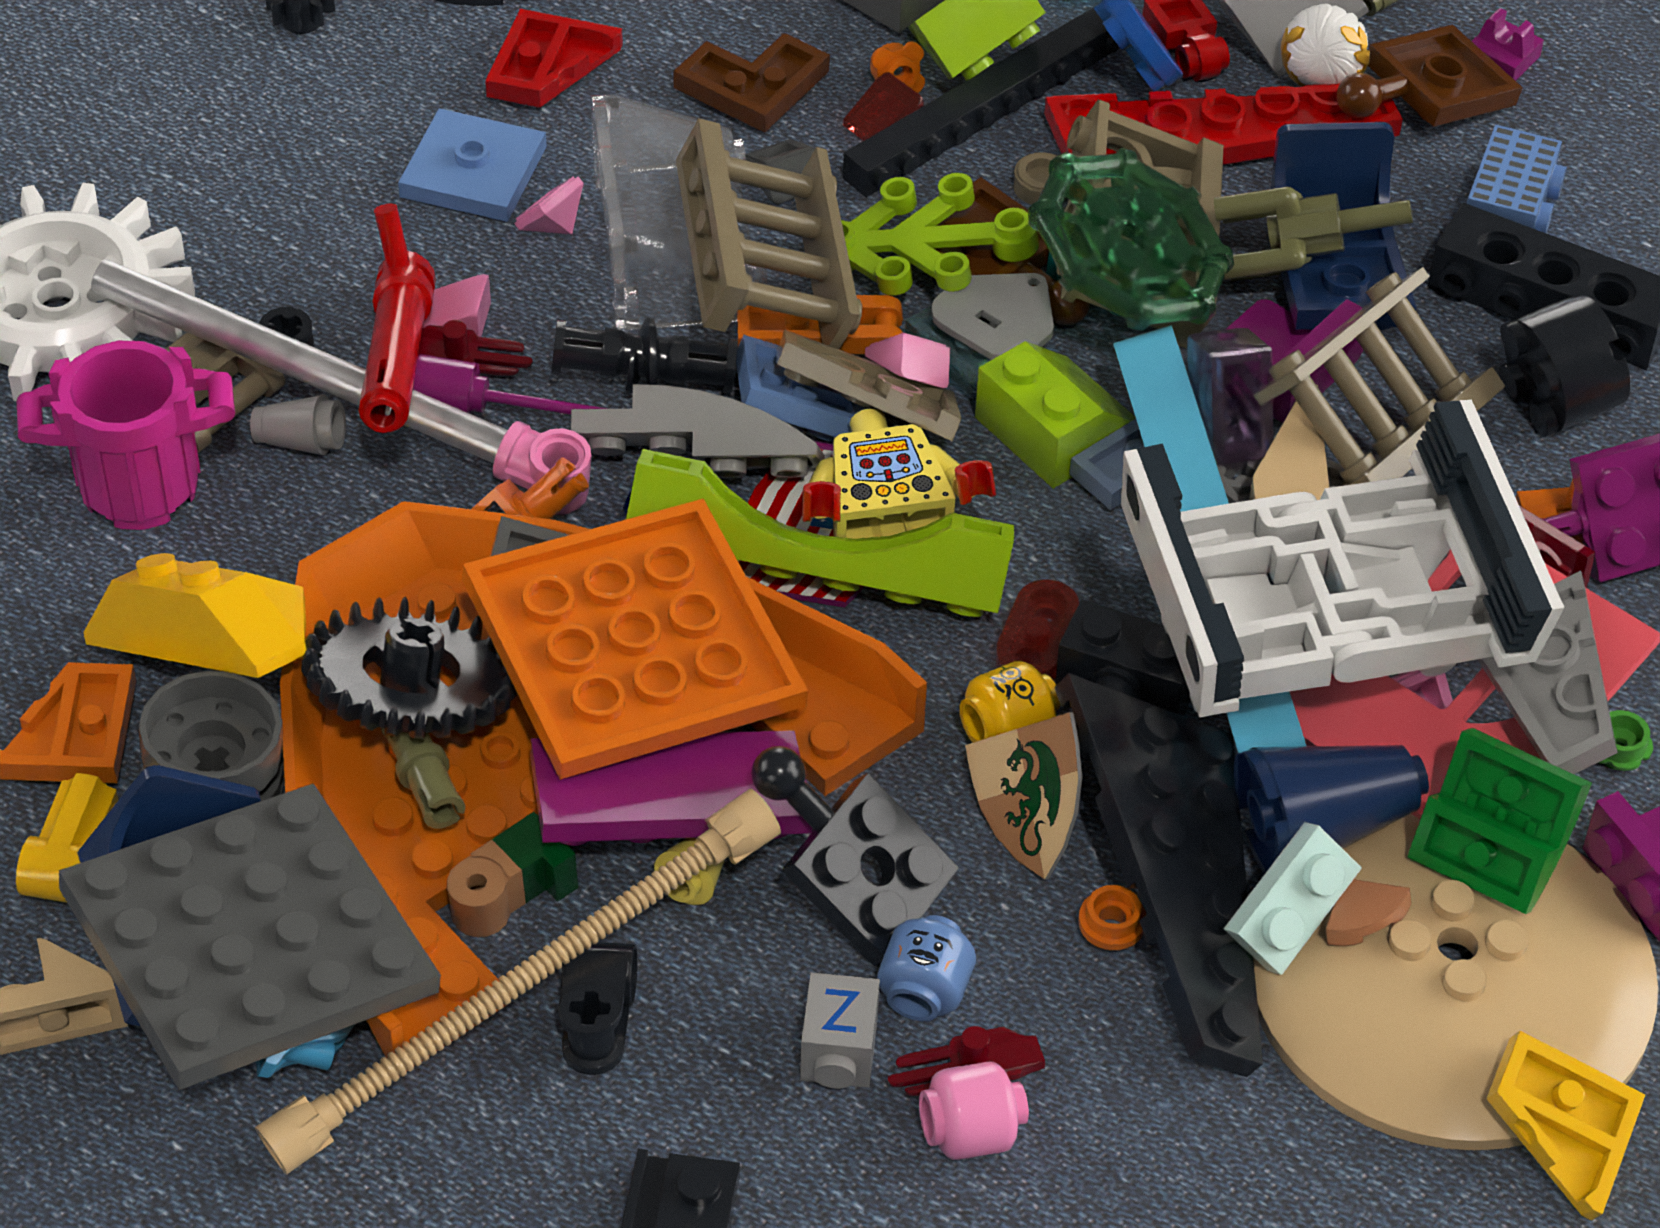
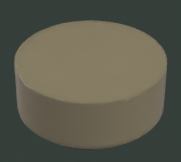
M1045 152L1024 156L1017 162L1014 169L1013 189L1015 194L1022 201L1034 206L1045 207L1062 202L1069 194V191L1064 189V179L1069 167L1068 163L1057 155Z

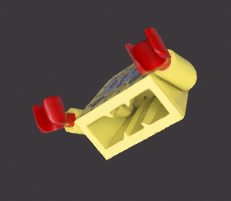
M861 410L854 414L849 422L852 432L839 434L833 439L832 457L821 460L809 483L804 485L802 521L811 522L812 517L817 519L830 517L833 519L834 537L852 539L891 536L926 526L950 513H954L955 497L959 498L960 505H966L971 503L972 498L976 495L997 496L993 467L990 462L984 460H973L959 464L939 446L929 444L922 428L914 424L888 427L885 414L881 410Z

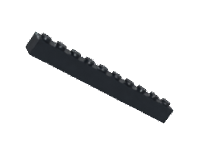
M1093 7L845 151L843 154V179L867 198L879 191L885 181L912 173L916 168L929 160L939 157L951 147L966 141L973 134L985 127H990L995 121L1011 112L1017 111L1021 106L1034 98L1042 96L1056 85L1066 82L1078 72L1093 66L1097 61L1112 52L1118 51L1120 47L1103 25L1102 19Z

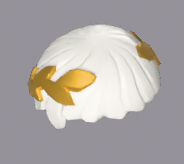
M1325 3L1302 10L1289 22L1281 41L1282 62L1287 74L1296 84L1302 87L1306 85L1340 84L1343 79L1351 74L1364 73L1370 59V51L1367 50L1368 37L1364 25L1358 21L1354 13H1346L1343 8L1336 5L1331 6Z

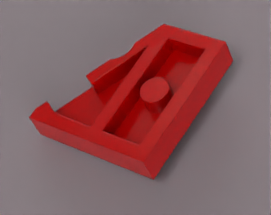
M520 9L485 80L486 97L539 108L618 53L623 46L622 28Z

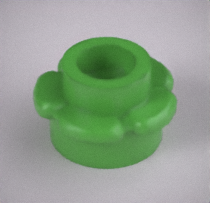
M1624 710L1611 711L1610 716L1618 753L1599 763L1619 771L1635 770L1640 766L1641 761L1648 760L1653 752V742L1650 738L1649 726L1643 718L1635 713Z

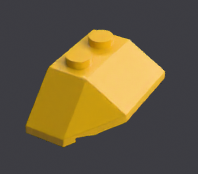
M154 554L136 562L137 569L111 580L83 632L86 645L259 678L302 657L307 650L305 642L306 610L304 590L302 586L248 572L219 568L216 561L189 563L175 560L173 554Z

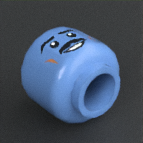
M929 915L925 918L909 919L897 925L877 972V979H880V989L886 996L888 1005L900 1015L922 1022L931 1021L937 1018V1016H944L955 1011L961 1003L976 963L975 950L972 943L961 933L960 927L952 920L943 916Z

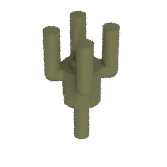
M1280 187L1214 198L1217 221L1223 220L1224 224L1267 217L1271 249L1222 256L1225 280L1231 279L1232 282L1281 275L1280 272L1301 268L1304 264L1311 261L1312 256L1344 252L1345 233L1413 223L1410 200L1340 210L1337 193L1303 198L1301 193L1291 187Z

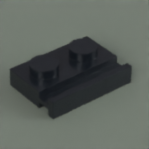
M638 1149L621 1228H731L740 1180V1163L669 1153V1158L649 1156L648 1150Z

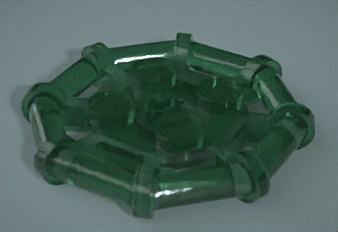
M1120 148L1116 154L1076 157L1067 152L1061 153L1050 161L1049 177L1040 197L1028 209L1029 225L1034 230L1039 231L1062 275L1059 283L1068 292L1075 289L1126 319L1127 326L1131 329L1144 331L1151 324L1187 320L1194 324L1205 323L1214 316L1216 312V296L1225 274L1234 266L1233 251L1230 247L1222 244L1199 201L1202 194L1194 186L1187 189L1137 159L1136 152L1130 149ZM1111 178L1112 187L1094 188L1087 180ZM1065 197L1077 207L1075 214L1064 212L1062 204ZM1180 218H1182L1196 246L1188 243L1177 222ZM1121 235L1129 238L1130 240L1122 239ZM1184 269L1200 273L1195 287H1191L1181 277ZM1105 276H1109L1120 284L1118 286L1105 279ZM1164 296L1166 299L1153 300L1152 297Z

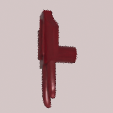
M450 320L444 326L428 325L422 328L418 357L420 354L475 362L479 363L480 374L514 376L519 373L518 368H528L533 364L532 358L528 356L479 351V349L520 353L524 351V345L512 340L479 337L473 330L467 329L465 323L460 320Z
M971 1026L966 1028L962 1035L953 1037L949 1045L908 1053L898 1057L896 1060L898 1068L913 1067L948 1059V1063L892 1074L888 1076V1084L891 1087L911 1086L905 1088V1093L909 1096H920L921 1091L929 1089L930 1083L916 1084L930 1082L936 1072L946 1068L995 1062L1005 1070L1011 1081L1045 1069V1059L1036 1035L1018 1034L1005 1027L985 1030L979 1026Z

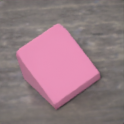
M477 275L434 289L431 312L423 322L422 328L428 325L444 326L450 320H460L465 323L467 329L473 330L477 336L481 337L491 305L489 275Z
M901 333L873 343L865 348V357L900 377L945 389L949 385L950 348L946 347L945 344Z

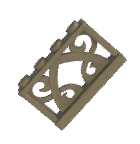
M1098 99L1086 117L1080 115L1076 118L1067 139V148L1073 151L1072 162L1064 179V189L1069 191V201L1060 223V230L1066 233L1065 246L1057 263V274L1062 276L1061 299L1073 303L1077 298L1158 329L1172 325L1178 345L1189 349L1216 314L1220 221L1216 219L1214 198L1221 197L1224 145L1204 137L1197 145L1110 111V104ZM1106 148L1116 151L1114 157L1118 163L1111 162L1106 158ZM1130 157L1135 160L1138 169H1134V164ZM1142 193L1153 215L1164 226L1173 231V236L1158 237L1152 240L1145 249L1128 233L1111 206L1126 197ZM1164 200L1174 201V210L1169 208L1164 203ZM1163 253L1170 256L1172 262L1171 265L1168 264L1164 256L1159 263L1153 258L1155 255ZM1099 254L1107 257L1110 261L1111 266L1108 270L1098 267ZM1125 267L1133 275L1128 279L1115 273Z

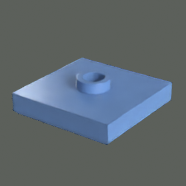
M439 108L398 182L399 197L508 222L547 147L546 132Z

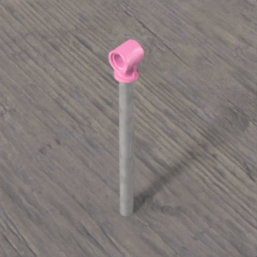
M108 259L103 260L95 270L91 282L92 292L359 406L366 369ZM412 390L409 415L404 425L494 463V478L503 482L510 478L514 484L528 490L556 464L558 459L564 457L577 468L559 483V487L562 488L580 472L589 485L592 457L590 445L583 436L575 431L560 428L539 433L532 430L530 425L520 421L514 422L507 430ZM589 487L577 495L556 515L569 514L578 510L586 502Z

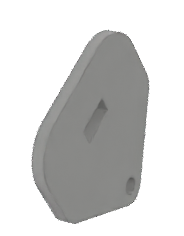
M1038 273L971 275L972 280L967 287L959 291L944 290L932 303L931 317L939 329L991 360L1024 341L1042 347L1053 337L1054 323L1046 278ZM982 316L983 318L989 320V325L980 320L979 318Z

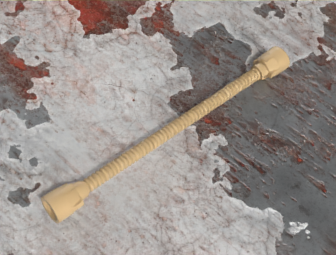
M753 789L747 790L705 819L709 830L697 837L694 847H688L687 852H681L680 857L675 856L673 862L668 861L666 867H659V872L653 871L651 876L648 875L644 878V881L640 880L637 886L633 885L630 887V891H624L623 896L618 895L615 898L616 901L611 900L608 906H602L601 911L597 910L594 912V916L589 915L586 918L587 921L582 920L579 923L580 926L575 925L572 927V931L567 930L565 936L560 935L557 938L558 941L553 940L550 942V946L545 945L543 951L538 950L535 953L536 956H529L528 961L524 960L521 962V966L516 965L513 968L514 972L509 970L506 976H500L499 982L494 980L491 983L492 987L487 985L484 988L485 992L480 990L477 992V997L473 995L469 998L470 1002L465 1000L462 1003V1007L456 1006L454 1008L455 1012L449 1011L447 1017L442 1016L439 1019L440 1023L435 1021L432 1023V1027L427 1026L425 1033L420 1031L417 1034L418 1038L413 1036L410 1038V1043L405 1041L402 1044L403 1048L398 1046L395 1048V1053L389 1052L387 1054L388 1058L382 1057L380 1059V1064L378 1062L373 1063V1069L367 1067L365 1074L360 1072L357 1075L358 1079L351 1078L350 1084L344 1083L342 1085V1090L340 1088L335 1089V1095L330 1093L326 1096L323 1093L310 1103L302 1095L257 1125L255 1130L275 1162L287 1175L333 1143L334 1139L330 1131L343 1123L342 1118L346 1116V1112H353V1107L359 1108L361 1101L364 1103L369 1101L368 1096L373 1098L377 1095L376 1091L382 1092L384 1086H391V1080L396 1082L399 1080V1075L404 1077L407 1074L406 1070L411 1072L414 1070V1065L420 1066L422 1064L421 1060L427 1061L429 1055H436V1050L441 1051L444 1049V1044L449 1046L452 1043L451 1039L454 1041L459 1039L458 1034L461 1036L465 1035L466 1029L470 1031L474 1028L473 1024H481V1019L486 1020L489 1018L488 1014L494 1015L496 1009L501 1010L504 1007L503 1004L508 1005L511 1003V999L516 1000L518 994L523 995L526 992L525 988L527 990L532 989L533 984L537 985L540 983V978L545 980L548 977L547 973L552 975L555 969H561L562 963L564 965L570 962L569 958L574 960L577 954L581 955L584 953V949H590L591 943L593 945L599 942L598 938L603 940L606 934L610 935L613 933V929H619L620 924H626L628 922L627 918L632 920L635 914L639 915L642 913V909H648L649 904L654 905L656 899L661 900L664 897L663 894L668 895L671 889L675 890L678 888V884L683 885L685 880H690L692 875L699 873V870L703 871L706 869V865L710 866L713 864L716 866L726 858H729L732 864L735 865L780 835L779 823L767 803Z

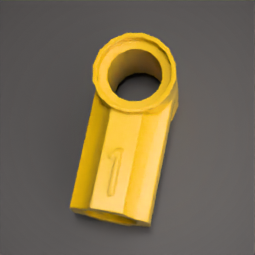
M76 773L73 778L61 781L39 837L30 835L22 846L16 869V888L19 895L67 903L59 889V870L80 863L77 852L118 802L117 789L103 783L98 776Z

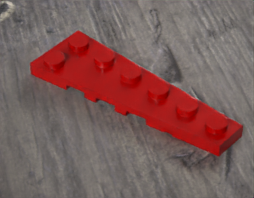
M1340 84L1306 85L1302 87H1260L1255 96H1236L1226 93L1225 88L1204 89L1203 98L1173 99L1171 91L1149 92L1148 100L1118 101L1116 93L1059 95L1046 97L1044 115L1061 155L1068 165L1072 162L1073 151L1067 148V139L1071 127L1078 116H1087L1098 99L1109 103L1110 111L1197 145L1203 137L1224 145L1223 165L1273 157L1276 133L1281 126L1286 124L1386 122L1391 125L1395 137L1400 136L1403 120L1393 99L1381 102L1379 108L1366 118H1352L1346 115L1338 106L1336 98L1337 89ZM1106 148V158L1111 162L1118 163L1114 157L1116 151ZM1130 157L1134 164V169H1138L1135 160Z

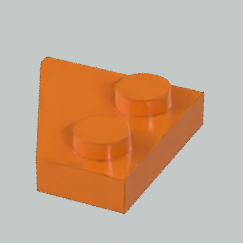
M68 662L50 683L48 693L43 698L34 701L19 719L21 731L4 750L0 749V780L61 782L62 780L73 778L76 773L98 776L103 783H118L136 686L133 664Z

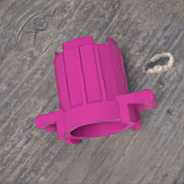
M123 340L94 346L74 358L71 362L69 357L55 360L49 371L51 384L41 386L30 392H24L17 397L18 438L25 443L68 446L76 486H79L83 503L91 513L95 510L106 516V519L112 520L116 528L145 530L164 525L171 521L170 514L175 512V509L183 504L187 498L192 502L195 498L198 473H201L195 432L211 428L220 423L229 422L235 417L232 377L226 372L192 368L191 358L183 347H169V352L164 348L144 341ZM208 390L209 407H196L194 391ZM42 407H51L54 423L43 424Z

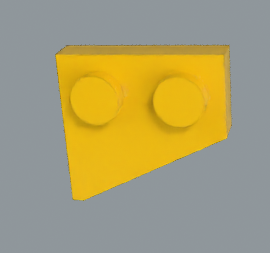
M1519 1031L1509 1038L1487 1100L1581 1216L1591 1221L1601 1216L1612 1190L1645 1094Z

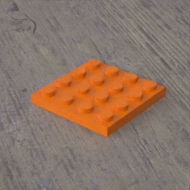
M704 499L463 564L462 581L560 780L806 707L809 690Z

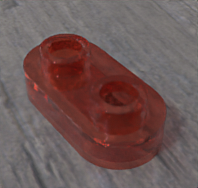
M1043 579L1033 581L1020 590L997 643L996 669L1014 661H1023L1033 665L1041 674L1050 676L1053 681L1056 679L1059 643L1080 603L1077 594L1072 588L1056 580Z

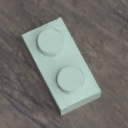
M1304 822L1225 926L1224 930L1267 971L1282 975L1362 867L1319 825Z

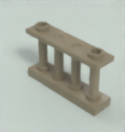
M698 118L676 159V166L703 327L726 332L737 311L743 310L749 305L816 320L819 322L822 343L840 349L848 334L855 333L860 324L862 303L856 296L836 197L837 179L832 175L827 149L816 147L802 173L730 157L729 151L724 149L720 123ZM730 181L794 196L797 211L738 198L736 192L731 189ZM737 222L800 236L803 239L805 253L747 240L744 238V234L739 232ZM745 264L810 278L813 295L753 282L751 276L746 274Z
M1424 267L1402 280L1397 272L1394 271L1366 291L1371 300L1368 304L1305 355L1297 349L1268 369V372L1274 380L1254 395L1259 404L1263 405L1289 389L1343 467L1339 474L1344 482L1339 486L1403 477L1412 469L1409 459L1412 452L1418 450L1416 444L1418 440H1422L1420 435L1422 431H1426V422L1431 421L1429 415L1431 412H1435L1433 408L1435 402L1472 399L1476 411H1478L1505 387V384L1493 367L1486 369L1471 379L1465 371L1458 373L1406 298L1409 293L1430 277ZM1386 312L1437 384L1438 388L1434 392L1440 400L1436 401L1434 397L1426 398L1375 324V321ZM1354 338L1407 412L1403 417L1408 424L1406 429L1403 424L1398 426L1394 424L1342 349ZM1322 364L1376 440L1372 444L1377 453L1373 456L1371 452L1365 454L1362 452L1310 377V374Z

